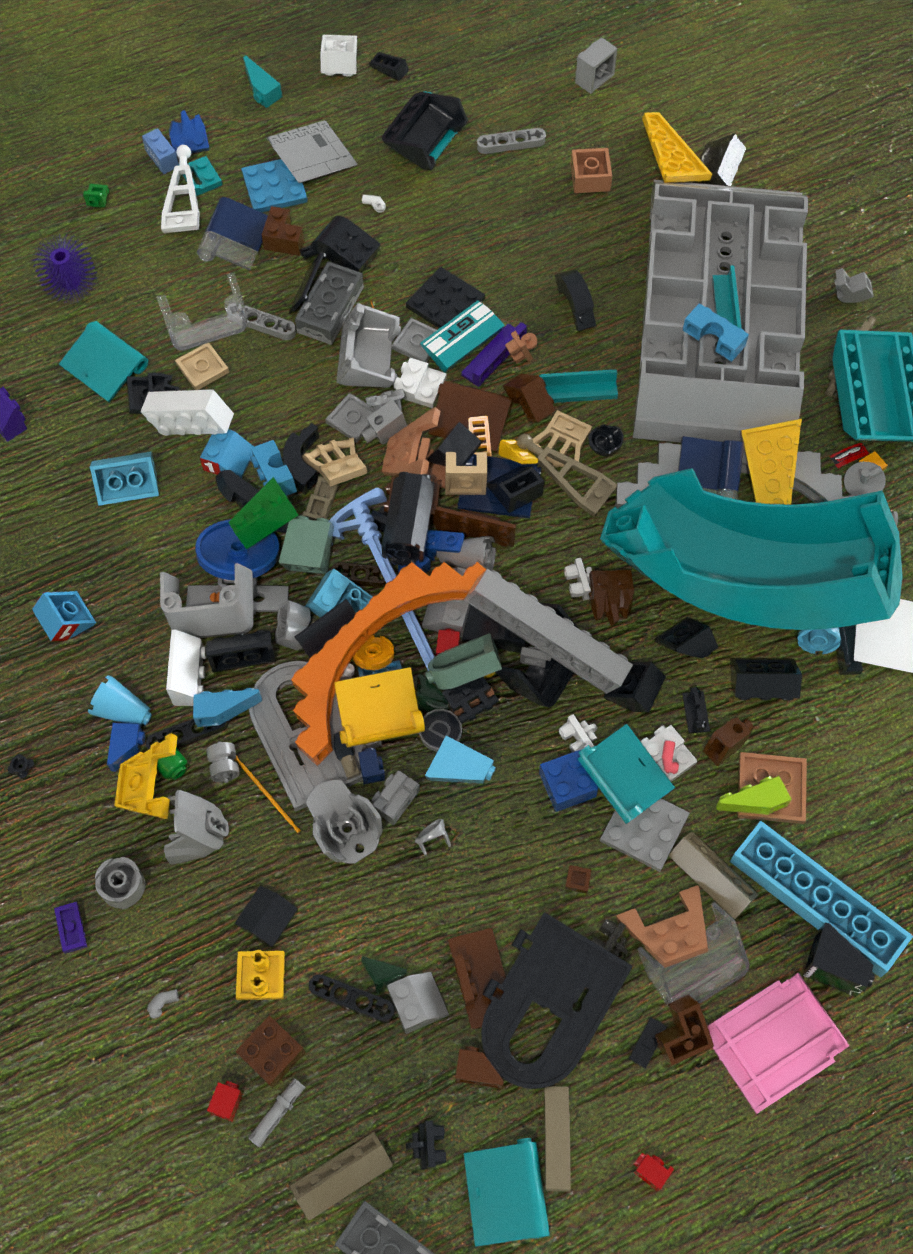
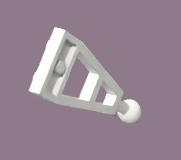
M180 145L176 150L180 161L179 166L174 167L162 211L161 230L163 233L199 230L200 213L192 171L190 166L187 165V159L191 155V150L186 145ZM186 174L187 185H178L180 175ZM189 194L192 210L171 212L175 195Z

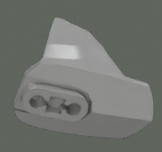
M329 780L318 784L308 796L306 804L314 818L312 824L313 835L322 852L335 862L356 864L376 851L379 837L382 834L381 816L371 802L359 794H352L342 780ZM346 827L352 828L349 833L344 832ZM357 844L364 846L362 853L356 852Z
M177 790L175 796L167 797L170 799L171 804L175 806V809L170 810V813L174 814V829L177 833L169 835V839L172 842L164 845L165 857L169 864L206 857L213 851L221 848L224 843L223 837L229 833V825L218 807L201 797L181 790Z

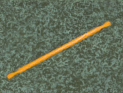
M236 755L235 761L239 763V766L287 822L294 827L295 831L299 833L301 830Z

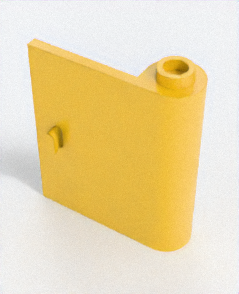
M411 667L334 682L342 731L339 732L342 744H346L347 748L425 731L424 719L421 711L418 710Z

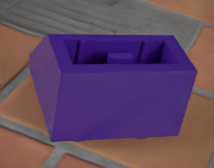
M1 387L0 434L8 442L27 430L24 423L26 418L21 413L19 404L14 399L11 401L8 398L10 395L7 390Z

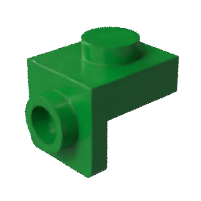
M89 184L88 191L83 193L86 205L105 207L109 193L108 185Z

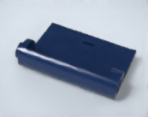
M473 454L464 466H477V455ZM487 456V483L519 466L533 467L540 475L541 467H538V463L520 464L507 458ZM486 486V495H460L457 509L530 519L532 501L508 513Z

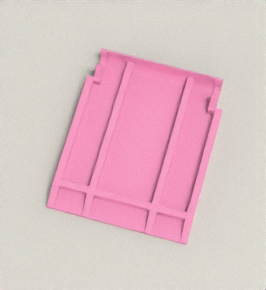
M799 973L782 984L779 980L707 1026L714 1044L712 1048L756 1114L835 1062L833 1057L850 1046Z

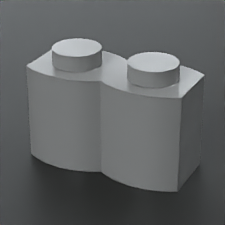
M288 600L280 604L278 609L275 641L277 644L299 650L302 647L294 636L310 624V609Z

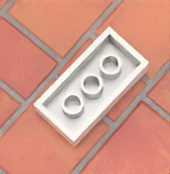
M214 390L148 392L140 411L158 432L165 436L227 433L234 415Z

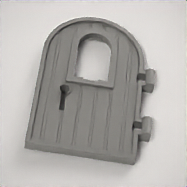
M305 661L282 663L264 673L253 688L255 690L259 689L262 702L249 708L252 724L295 812L307 807L306 801L308 796L322 782L342 780L346 787H350L362 781L358 752H362L366 748H377L382 745L381 741L368 743L366 746L364 744L353 746V757L360 776L347 780L341 761L337 759L334 751V734L342 731L335 693L330 720L333 751L317 766L299 750L295 741L298 735L308 728L304 727L301 729L300 727L292 731L276 699V692L279 688L282 689L285 685L292 684L291 679L295 672L302 669L308 663ZM293 748H297L303 765L300 766L294 751H292Z

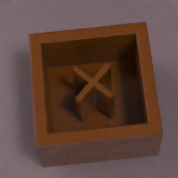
M270 1015L235 1051L272 1089L306 1053L304 1048Z

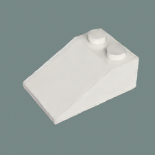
M322 35L321 73H325L328 76L335 74L352 76L356 74L357 36Z

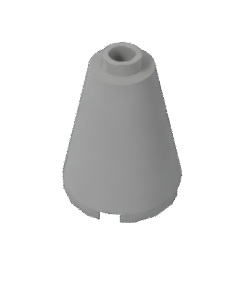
M490 536L464 539L460 553L437 551L436 555L441 563L445 562L455 568L467 569L478 562L484 568L493 570L496 549L491 546V542L495 541Z

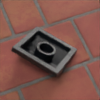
M260 885L234 924L273 948L298 911V908L279 894Z

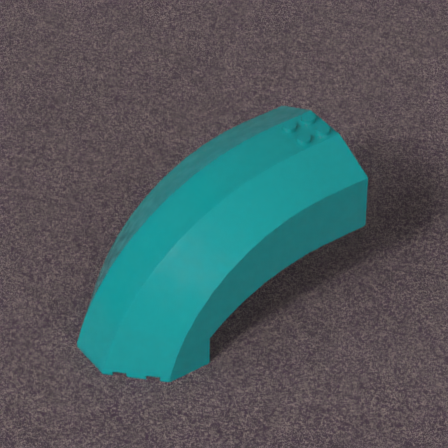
M693 468L653 477L648 481L649 486L642 491L636 490L625 499L626 503L619 509L614 507L608 512L600 537L602 543L621 560L673 595L707 612L750 625L793 630L845 627L890 619L900 605L902 585L900 537L882 490L810 504L784 505L746 502L704 491Z

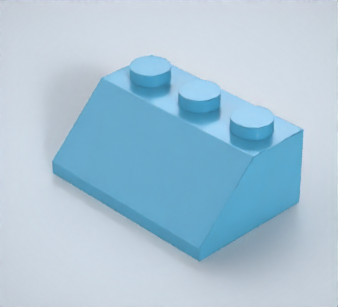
M152 451L91 462L90 470L99 506L159 496Z

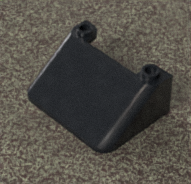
M426 92L414 94L382 135L383 142L420 168L431 171L436 161L433 156L429 155L449 129L453 132H459L468 122L460 98Z

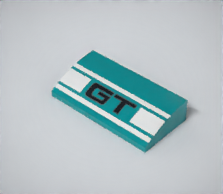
M477 300L423 340L420 345L442 372L446 373L497 335L505 325L488 307Z

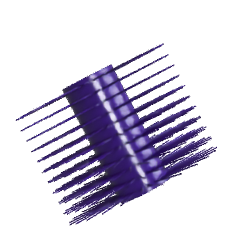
M63 240V248L55 249V247H52L53 251L49 248L51 252L47 251L46 253L50 256H47V254L42 255L41 253V256L49 258L36 259L47 261V264L46 262L35 264V266L46 265L41 269H37L36 272L39 270L47 271L38 274L37 277L49 274L46 278L39 280L42 282L46 279H51L48 283L42 284V286L54 283L51 286L53 288L57 286L47 296L54 293L57 289L59 290L58 293L61 294L60 291L65 288V292L67 289L66 296H68V289L70 290V295L73 296V293H71L72 289L73 291L74 288L78 290L77 288L80 285L87 289V285L84 286L80 282L83 284L88 283V285L89 282L81 280L91 279L92 281L97 279L84 277V275H94V273L84 272L95 269V266L90 269H83L94 262L82 264L85 260H90L92 257L80 259L82 256L90 254V252L77 255L82 250L74 252L78 247L76 246L73 249V245L67 249L69 243H67V246L65 245L64 249L65 242Z

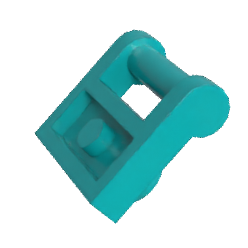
M207 156L187 163L201 183V185H198L193 179L196 196L222 186V180ZM182 174L183 177H184V179H185L186 182H187L186 174Z

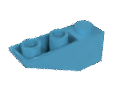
M246 688L243 691L223 690L217 693L204 691L200 694H194L193 719L197 727L221 725L262 702L259 689Z

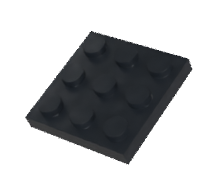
M440 266L406 302V308L437 328H441L477 300L482 303L485 300V294Z

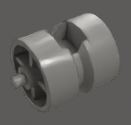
M219 741L206 749L207 759L212 763L209 767L212 781L228 783L240 775L238 763L233 762L236 759L233 743Z

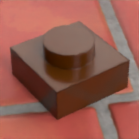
M569 865L565 889L587 894L592 869Z

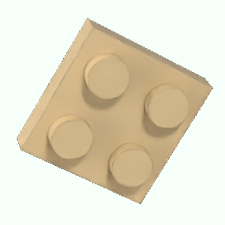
M209 342L175 360L176 365L195 390H199L229 373V368Z

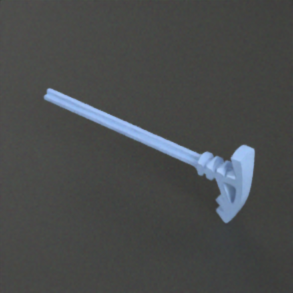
M375 488L347 504L329 522L334 526L333 537L344 540L342 534L344 531L358 529L359 536H363V544L369 545L386 583L396 577V574L388 557L386 559L382 557V544L380 542L382 535L380 531H377L378 526L373 522L374 518L368 508L371 505L387 502V498L382 489ZM354 514L356 519L343 522L345 519ZM412 610L403 614L402 617L429 671L428 664L435 655Z

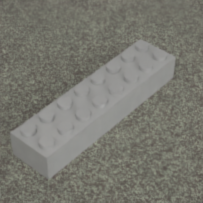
M487 569L476 579L464 601L607 694L622 685L633 666L624 655L614 653L607 644L596 641L589 632L575 627L571 620L558 616L553 608L543 606L536 597L531 594H525L515 583L502 579L498 572Z

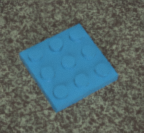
M282 159L241 168L253 209L259 212L270 211L271 206L284 208L308 202L303 183L297 182Z

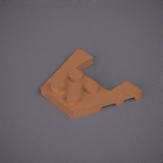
M436 407L432 408L389 438L383 460L382 473L386 476L396 477L399 476L400 472L427 474L429 462L425 459L416 461L422 432L437 427L440 410Z
M698 885L679 892V897L687 912L647 927L644 926L635 908L616 915L617 922L624 926L634 939H638L664 968L708 952Z

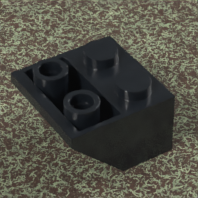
M519 466L488 482L486 486L508 513H511L543 496L544 480L533 467Z

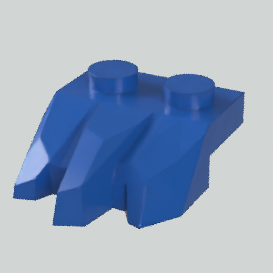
M183 110L181 112V122L172 121L169 127L173 149L176 151L180 145H186L190 148L191 154L210 150L205 125L200 115H195V118L190 120L186 111Z

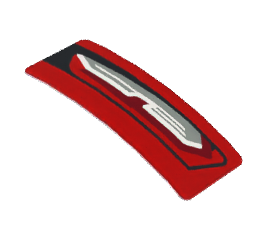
M858 443L831 455L830 458L836 467L840 468L854 460L869 455V452L862 443Z

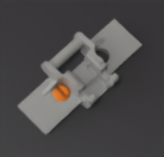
M257 577L253 578V599L257 596L264 598L262 602L253 601V614H256V612H278L280 604L288 601V586H257ZM218 578V585L188 586L186 607L219 603L220 591L225 586H228L224 583H235V580Z

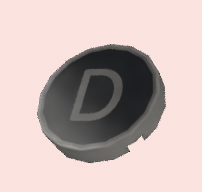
M436 709L423 717L425 731L420 732L419 735L422 743L430 750L438 752L445 736L458 742L460 741L462 725L453 712L445 709Z

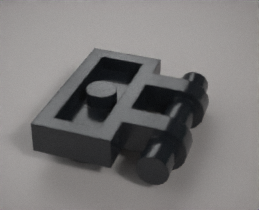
M484 677L442 692V696L453 712L460 708L464 711V713L457 716L461 724L468 720H474L476 715L483 711L491 710L492 706L499 702L496 695L487 698L485 695L491 691V687ZM478 698L481 703L471 708L469 703Z

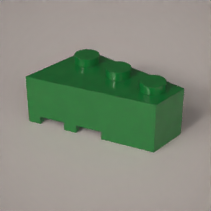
M273 477L228 523L244 547L248 549L297 517L298 513Z

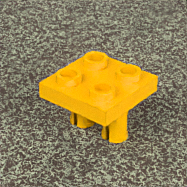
M238 951L236 999H284L285 952Z

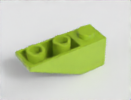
M769 776L762 779L758 785L752 787L749 784L739 790L740 792L732 795L731 792L724 794L719 798L716 809L720 811L768 815L788 807L792 799L780 776L773 779Z

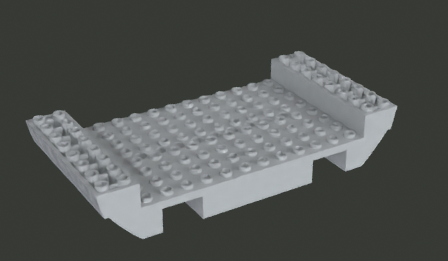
M654 180L651 193V225L633 438L682 443V437L685 436L720 442L726 440L743 442L741 430L799 419L804 390V372H800V351L805 340L807 243H803V226L808 213V197L806 195H802L800 192L687 182L664 183V180ZM727 236L730 240H723L721 237ZM726 251L730 255L725 256L722 255L720 252ZM730 266H735L741 327L749 336L745 348L731 362L716 352L715 346L718 343L716 335L706 334L698 341L684 332L683 326L685 318L699 303L710 308L715 313L712 277L713 275L729 274V270L723 271L720 267L730 269ZM720 361L724 364H715V362Z

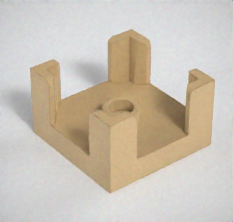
M446 452L445 495H486L487 452H477V466H456V453Z

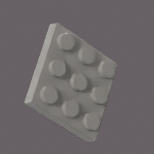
M659 799L636 818L625 824L615 810L600 838V842L661 872L690 813L663 799Z

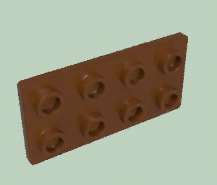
M439 506L435 507V528L439 531L463 533L465 538L490 536L493 537L494 543H498L500 546L514 547L515 524L500 521L499 517L461 509L456 511Z
M492 928L448 939L472 1030L482 1028L485 1013L492 1002L482 995L490 979L492 978L502 984L506 978ZM496 988L493 996L500 1000L504 991Z

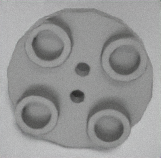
M398 389L395 391L382 392V395H374L365 399L367 407L373 406L374 411H377L392 399L402 411L400 399L405 397L403 389Z

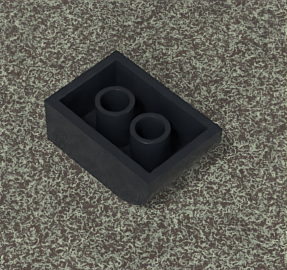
M335 216L310 246L319 253H325L327 255L326 258L332 263L362 273L377 255L381 244L349 219L343 216Z

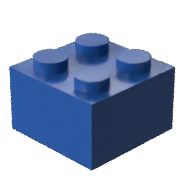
M581 750L540 764L539 775L555 812L596 798L597 785L577 760L580 757L578 752Z

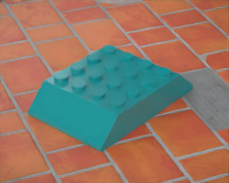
M839 330L832 360L844 431L855 440L913 442L912 333Z

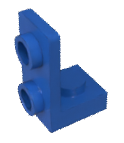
M429 530L425 555L434 561L437 551L460 553L465 537L464 534Z

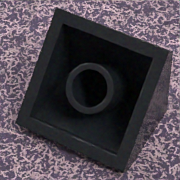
M458 422L430 454L427 461L446 466V452H455L456 466H464L482 444L481 440Z

